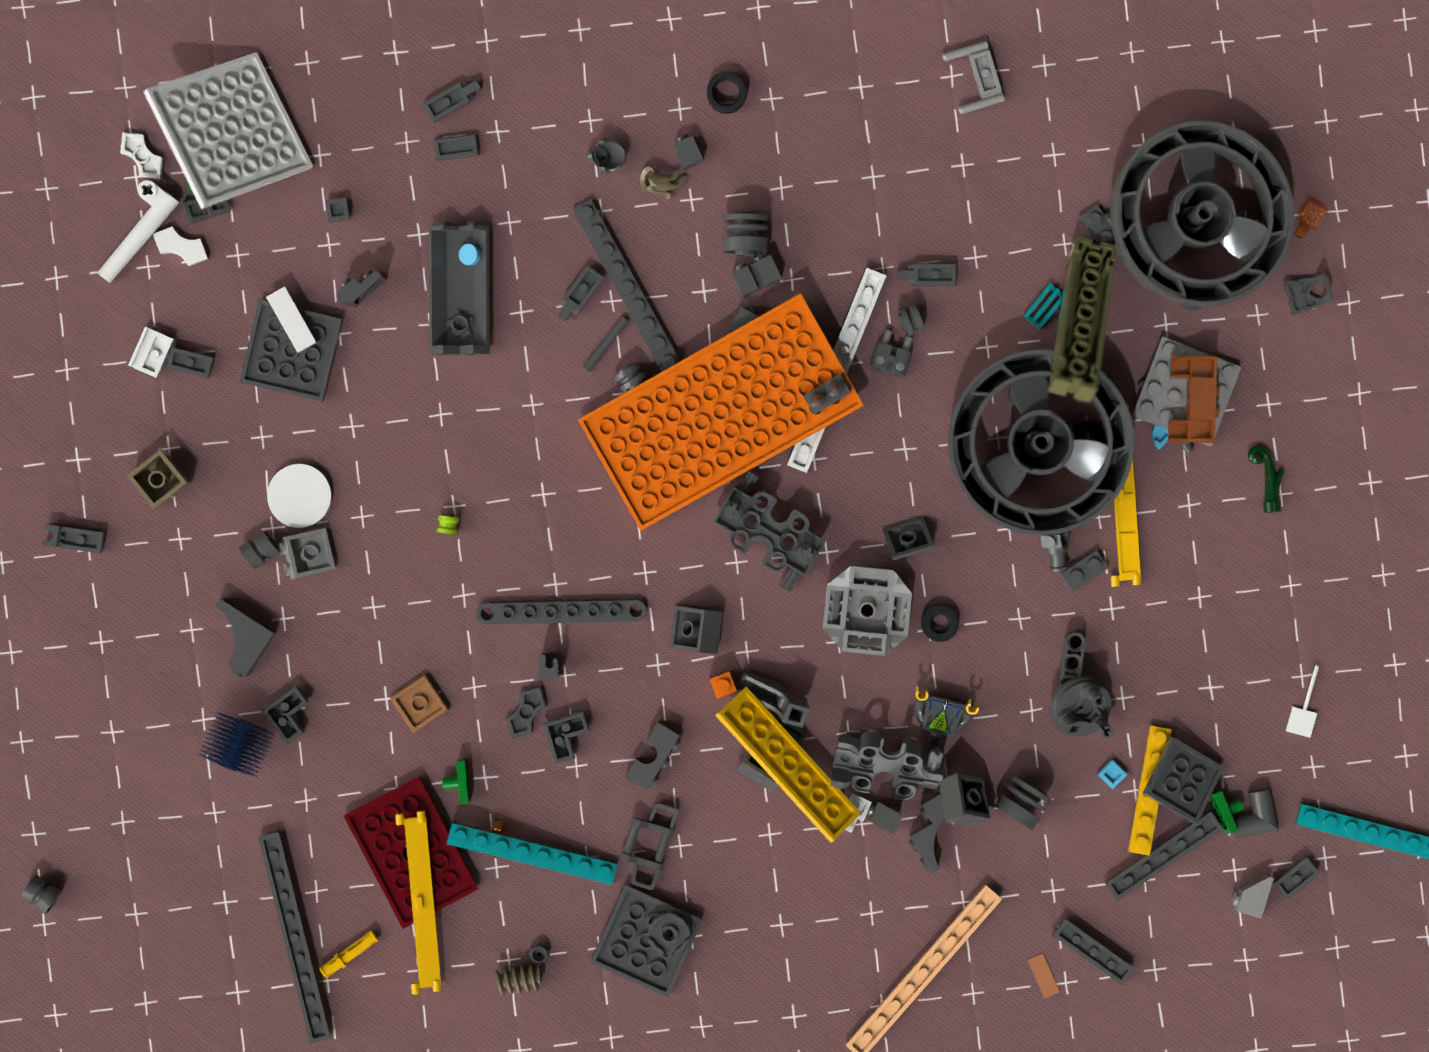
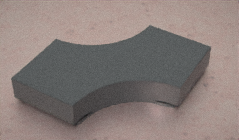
M541 686L520 692L521 702L519 708L513 715L506 718L511 739L532 733V720L535 714L547 706Z

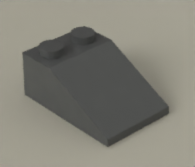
M771 711L770 713L801 746L807 733L794 725L782 722L781 717ZM746 750L736 770L772 792L779 785Z

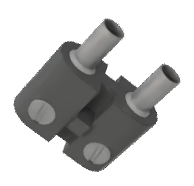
M885 330L882 342H877L869 367L879 372L889 373V375L905 378L912 357L909 349L913 338L906 336L902 349H897L889 345L893 332Z

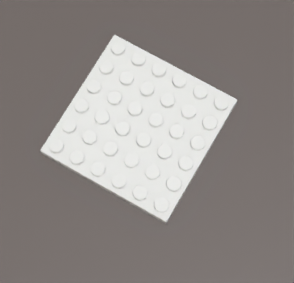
M257 52L148 88L144 91L201 209L299 174L313 167Z

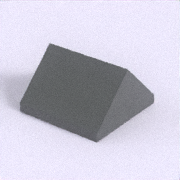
M923 516L882 529L891 560L893 561L934 548Z

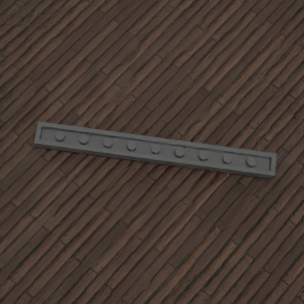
M590 199L572 209L661 371L663 372L680 362L592 200Z
M278 831L259 836L258 839L309 1042L311 1044L331 1039L332 1036L281 833Z

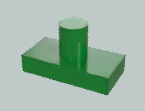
M467 759L456 761L457 776L442 777L443 790L459 789L460 804H469L470 791Z
M1213 791L1210 800L1223 828V832L1231 834L1238 831L1232 815L1244 810L1242 801L1238 798L1227 803L1222 791Z

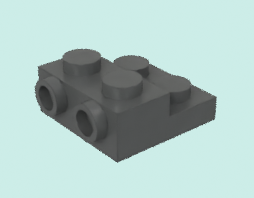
M370 270L362 277V282L356 278L352 280L348 278L340 285L342 289L338 291L339 293L336 296L347 307L351 305L356 308L386 281L385 277L377 270L374 272Z

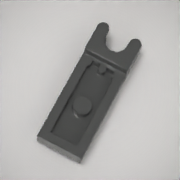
M51 524L44 525L45 530L53 533V538L51 540H43L42 545L102 554L105 532Z

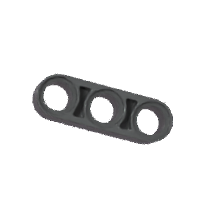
M1070 632L1064 638L1058 687L1067 678L1072 679L1081 676L1086 643L1084 636L1080 633ZM1078 636L1080 639L1079 645L1075 648L1071 647L1069 643L1070 638ZM1070 657H1074L1077 660L1076 666L1072 669H1069L1066 665L1067 659Z

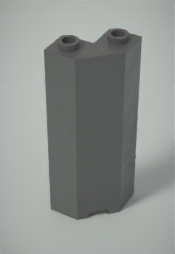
M437 222V226L429 227L430 355L490 354L489 226H480V222H467V226H450V222ZM474 244L479 247L481 258L476 265H465L460 261L459 251L463 245ZM457 310L464 317H473L472 322L469 324L471 335L461 333L454 338L453 329L446 324V321L453 319Z

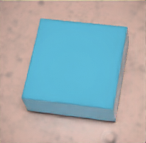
M1113 759L1097 773L1111 789H1114L1128 775Z

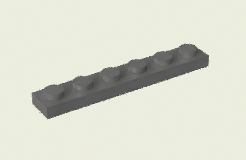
M1208 811L1200 817L1198 824H1189L1151 850L1150 856H1142L1104 883L1118 901L1223 830L1212 812Z

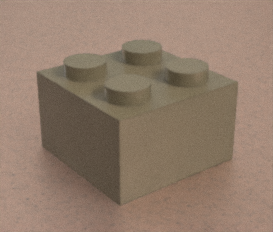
M162 449L158 450L127 475L129 480L155 510H159L191 484L190 480L170 455Z

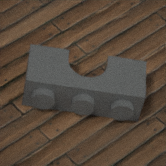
M658 721L647 739L649 743L656 747L657 757L651 762H643L636 758L625 778L645 790H648L649 787L654 788L660 778L657 776L660 768L663 770L666 768L670 761V758L667 757L671 750L676 751L681 742L678 739L680 734Z

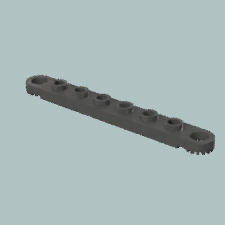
M639 600L485 603L478 607L476 616L479 622L486 625L634 622L642 620L646 615L647 609L645 604ZM637 604L642 608L640 616L634 617L630 614L632 605ZM484 608L492 609L493 617L490 620L482 618L481 612Z

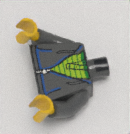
M919 686L915 688L914 712L917 722L922 725V728L930 731L927 742L929 744L940 746L943 734L952 737L953 734L959 733L979 711L980 703L973 707L971 706L972 699L968 700L966 707L963 703L928 694V687L922 693L919 692Z

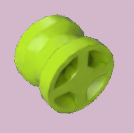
M438 515L440 525L437 528V532L458 535L456 525L459 522V518Z

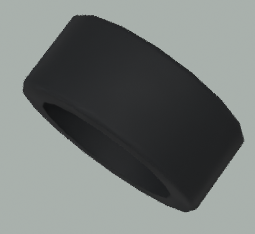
M721 72L710 80L707 86V99L715 111L722 114H731L738 111L745 103L747 88L739 75L733 72ZM725 80L734 82L739 89V97L731 105L720 104L714 96L716 85Z

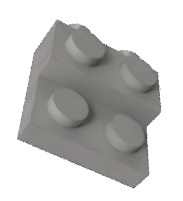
M326 528L281 538L282 542L279 543V550L281 555L286 557L287 563L284 564V571L286 576H290L291 580L335 569Z

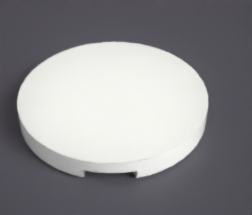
M293 464L281 469L272 478L268 487L267 500L271 512L280 522L290 527L303 528L314 525L324 518L331 506L332 494L329 481L322 472L309 465Z

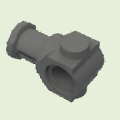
M1069 531L1060 534L1040 535L1042 549L1046 551V554L1050 555V571L1061 572L1068 570L1069 565L1066 564L1065 552L1068 551L1067 549L1070 545Z

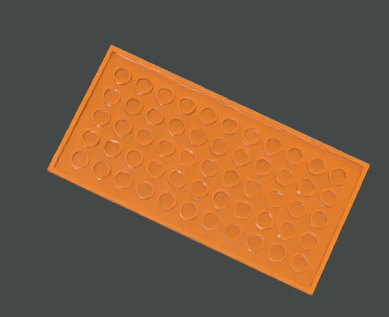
M800 293L581 417L578 421L637 526L642 531L864 405ZM840 374L851 393L818 413L813 414L803 396Z

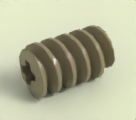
M537 964L536 970H533L532 966L529 965L527 971L524 970L523 966H520L519 972H516L515 967H512L511 973H508L505 967L502 974L496 969L497 986L500 994L505 995L506 989L509 994H513L515 988L518 993H522L523 987L526 992H530L532 986L535 991H539L541 985L540 965Z

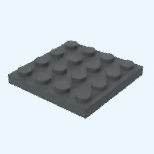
M259 299L240 383L324 402L343 319L298 309L317 343L297 353L270 303Z
M625 884L590 963L668 998L703 919ZM672 912L679 914L689 925L691 933L689 943L683 951L676 955H662L655 951L649 943V925L655 917L662 913ZM667 930L665 932V935L667 937L673 936V932L671 930Z

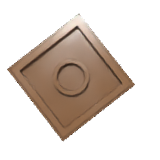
M426 674L390 698L413 733L449 710Z

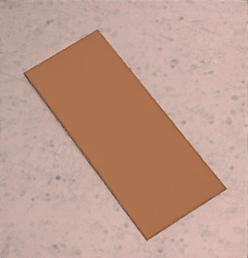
M1043 953L1027 960L1044 999L1059 993V988Z

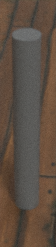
M624 317L619 319L583 367L586 370L591 371L629 322Z

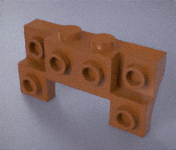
M1172 356L1170 359V378L1187 379L1185 421H1168V442L1214 443L1215 418H1218L1219 405H1216V396H1219L1220 385L1217 384V357Z

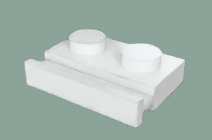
M145 327L128 366L158 378L175 339Z

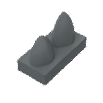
M839 374L803 397L813 414H816L851 393V391Z

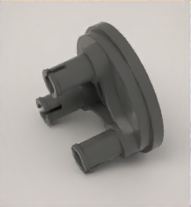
M1079 676L1068 680L1058 688L1050 703V717L1054 725L1061 732L1072 736H1085L1099 731L1103 738L1111 737L1108 732L1112 735L1114 734V728L1108 723L1111 711V695L1104 683L1092 676Z

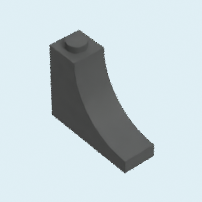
M220 598L215 606L226 615L234 632V650L228 665L232 667L231 671L239 677L243 675L249 676L277 632L226 599Z

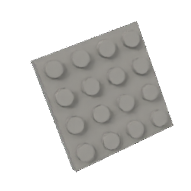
M1162 336L1131 416L1168 430L1169 420L1185 421L1187 379L1170 378L1171 357L1212 355ZM1217 358V384L1220 385L1219 396H1216V405H1219L1218 418H1215V436L1241 370L1240 366ZM1202 443V444L1207 445V446H1212L1213 443Z

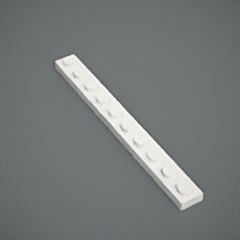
M869 268L865 270L833 350L846 374L886 278V275ZM825 428L796 443L787 466L807 473Z

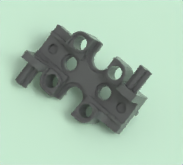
M748 471L738 489L733 487L713 522L731 532V546L743 554H746L753 542H764L768 547V553L762 565L775 572L784 570L786 566L790 567L779 586L791 592L800 575H807L826 541L808 531L810 526L808 518L795 509L785 522H775L771 517V510L775 506L777 499L766 492H758L753 497H750L749 494L759 477ZM760 496L768 500V505L764 509L756 506V499ZM746 516H756L757 524L754 527H748L745 524ZM796 518L804 520L805 526L802 530H795L793 528V521ZM743 533L746 536V543L739 546L735 544L734 536L736 534ZM786 536H790L794 540V545L790 549L782 546V539ZM774 555H780L783 558V563L780 567H774L771 564V558Z
M851 732L839 735L832 765L830 786L838 787L844 795L846 787H849L851 783L856 791L869 794L870 787L874 784L875 776L881 772H886L893 776L892 788L895 789L894 798L902 800L914 797L916 790L919 788L937 789L939 781L943 779L945 753L939 750L940 747H930V749L924 750V745L920 741L907 738L906 740L903 739L899 751L889 752L883 748L884 736L881 733L866 732L861 738H854V736H851ZM862 758L872 759V760H870V761H865V760H863ZM904 765H908L913 768H906Z

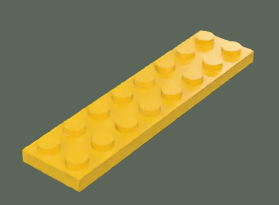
M747 687L743 688L715 715L830 842L835 841L861 814L838 787L830 786L831 779Z

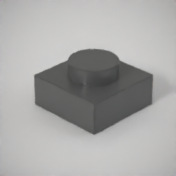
M347 198L325 201L329 223L350 220Z

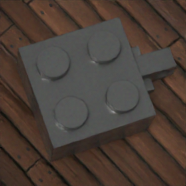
M955 773L939 781L945 822L977 827L990 821L989 811L996 807L995 800L987 798L984 778Z

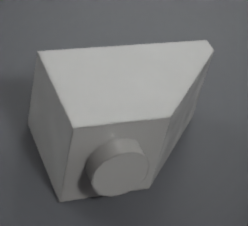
M1265 874L1240 887L1238 893L1235 892L1232 898L1233 909L1261 919L1274 878Z

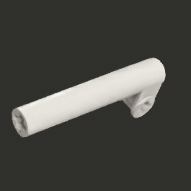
M146 180L139 184L138 194L151 207L97 272L109 283L114 280L180 203L154 182ZM146 186H152V195L146 194Z

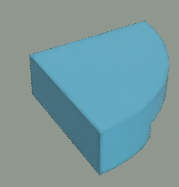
M1154 425L1152 428L1153 433L1151 434L1153 436L1152 441L1157 450H1160L1168 441V430Z

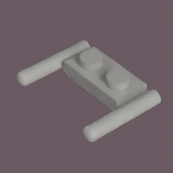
M986 40L943 53L942 58L944 61L968 55L981 100L959 106L958 111L960 114L1005 101Z

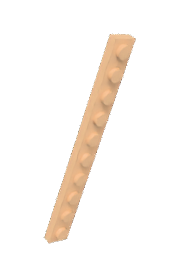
M985 884L845 1045L852 1052H869L999 904L1002 898Z

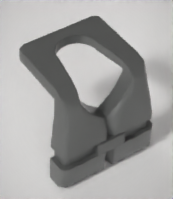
M1326 274L1284 283L1286 295L1290 298L1288 302L1292 315L1333 301ZM1316 283H1323L1326 288V295L1321 299L1310 294L1311 288Z

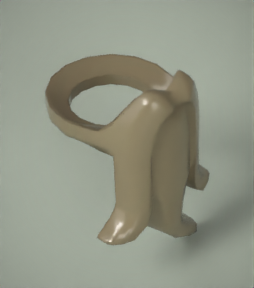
M648 166L641 173L640 185L644 192L666 195V199H670L671 193L668 190L680 187L687 178V174L673 181L677 178L676 171L671 175L660 174L654 167ZM652 171L653 175L649 179L650 185L647 186L646 178L648 173Z

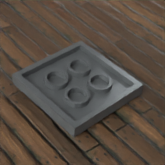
M1169 737L1142 794L1191 823L1198 824L1224 767L1178 739Z

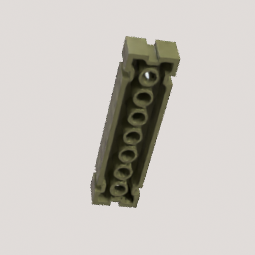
M1076 236L1069 249L1067 262L1069 266L1065 275L1051 368L1053 373L1050 377L1048 392L1063 396L1070 392L1074 393L1073 398L1090 402L1098 388L1099 374L1097 373L1101 367L1116 250L1115 245L1101 242L1098 246L1092 244V239Z

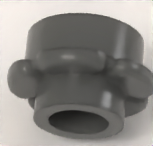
M541 943L531 947L529 950L531 962L534 964H545L550 956L549 949Z

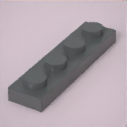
M1066 918L1062 920L1052 934L1056 939L1122 986L1135 969Z

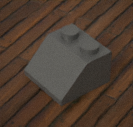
M675 605L670 648L718 654L723 612Z

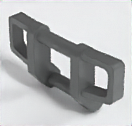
M658 802L655 804L648 821L632 817L630 822L632 826L624 851L621 852L619 858L634 863L631 879L633 885L649 890L655 888L659 872L662 871L664 866L662 862L670 837L673 836L675 831L673 827L678 815L677 808ZM658 808L674 813L670 827L652 822ZM640 827L663 833L654 860L632 854ZM638 864L656 869L651 884L636 880Z

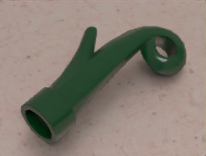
M1261 445L1253 446L1248 451L1250 462L1253 464L1264 463V513L1281 512L1279 489L1284 469H1280L1276 476L1273 458L1267 448ZM1256 452H1259L1262 455L1260 459H1256Z

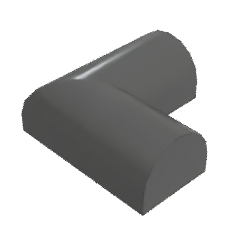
M297 685L262 710L286 745L304 733L292 715L307 705L309 699Z
M582 711L543 723L554 763L558 764L575 759L570 737L590 732L585 712Z
M1270 788L1248 792L1252 813L1233 817L1238 829L1235 832L1236 839L1279 830Z

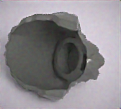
M607 138L599 139L596 147L588 150V155L586 156V159L591 164L598 167L601 174L611 173L620 169L626 161V151L617 141Z

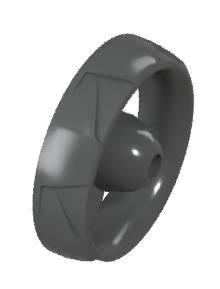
M1212 121L1185 122L1166 128L1153 135L1135 150L1125 162L1117 176L1110 197L1109 208L1115 250L1126 270L1147 290L1182 303L1184 306H1219L1253 293L1268 281L1279 268L1287 253L1293 234V197L1281 166L1268 149L1257 139L1236 127ZM1181 152L1182 166L1188 186L1179 190L1172 197L1167 209L1166 221L1157 222L1142 229L1139 207L1142 191L1147 179L1163 160ZM1214 154H1218L1231 161L1247 176L1259 199L1261 223L1249 218L1236 216L1235 204L1230 194L1223 187L1212 182L1215 167ZM1218 242L1232 256L1245 262L1234 273L1223 278L1211 280L1189 278L1174 272L1163 264V262L1174 256L1183 245L1191 248H1206Z
M1054 350L1023 351L1004 357L989 365L963 391L953 410L949 424V460L963 495L988 520L1001 527L1023 534H1060L1079 528L1103 513L1119 495L1127 480L1133 462L1134 430L1130 412L1119 390L1100 370L1097 373L1099 374L1098 388L1091 402L1103 423L1105 444L1093 440L1074 439L1069 424L1060 415L1047 411L1049 392L1046 377L1050 378L1053 373L1051 368ZM1010 384L1013 399L1022 416L1014 422L1008 433V453L990 460L980 468L975 453V432L979 417L989 400L999 390ZM1036 438H1040L1043 441L1041 449L1035 444ZM1065 466L1078 477L1093 482L1076 499L1051 509L1026 508L1006 499L1019 487L1027 473L1046 475L1056 472Z

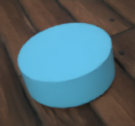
M465 244L459 251V259L465 265H476L481 258V251L474 244Z

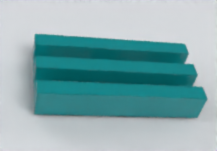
M1049 283L1023 317L1040 330L1061 304L1063 293L1058 288H1055L1053 284ZM1049 290L1053 291L1052 295L1048 298V300L1044 303V305L1040 308L1036 315L1033 318L1030 317V314L1042 301V299L1049 292ZM1056 295H1058L1060 298L1049 310V312L1045 315V317L1041 320V322L1038 323L1036 320L1040 317V315L1044 312V310L1048 307V305L1052 302Z

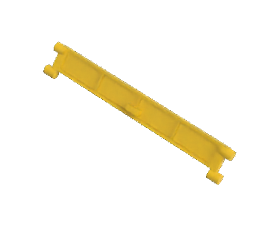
M1132 462L1127 480L1114 500L1119 575L1111 576V587L1120 586V581L1132 580L1133 585H1141L1134 467Z
M417 811V817L404 818V813L395 814L396 825H405L419 982L411 983V991L413 995L420 994V988L433 987V992L441 991V976L425 811Z

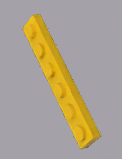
M1149 726L1127 852L1150 856L1159 803L1142 793L1169 737H1171L1172 729Z

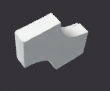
M122 132L120 153L130 156L136 162L139 177L162 179L164 158L150 152L145 142V135Z
M173 226L153 234L160 254H177L185 260L189 267L209 259L201 239H185L177 233Z

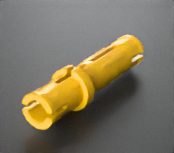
M370 930L348 948L334 954L330 961L319 967L323 976L327 979L340 968L344 969L347 963L379 941L376 934Z

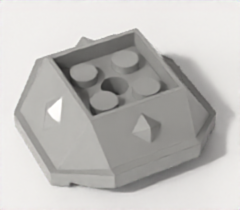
M850 566L827 584L822 627L843 652L885 656L908 637L912 593L894 570ZM866 604L871 605L873 608V613L868 617L863 616L861 613V608Z

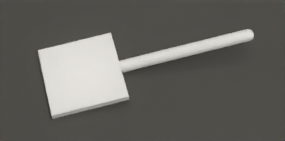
M1318 665L1314 667L1303 709L1296 707L1291 709L1285 730L1287 732L1311 737L1317 713L1307 711L1319 669Z

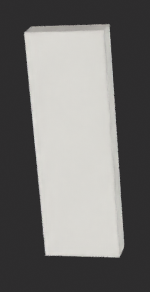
M285 286L266 297L297 353L317 343Z

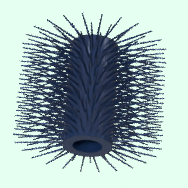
M216 712L224 718L213 717L220 721L222 720L224 723L216 721L215 723L219 724V726H212L221 731L210 729L211 732L218 735L207 733L217 739L208 738L213 743L205 742V744L212 747L203 745L202 747L207 748L209 751L206 750L205 754L207 755L203 754L201 757L209 759L213 763L217 762L218 765L227 769L240 771V773H246L248 776L258 777L251 773L252 771L259 773L258 770L254 769L259 768V766H256L254 763L262 764V762L255 760L260 758L256 754L262 755L257 750L264 752V748L260 746L266 748L268 746L261 742L271 743L265 740V737L266 739L270 738V740H273L272 737L265 734L273 736L274 734L243 719Z

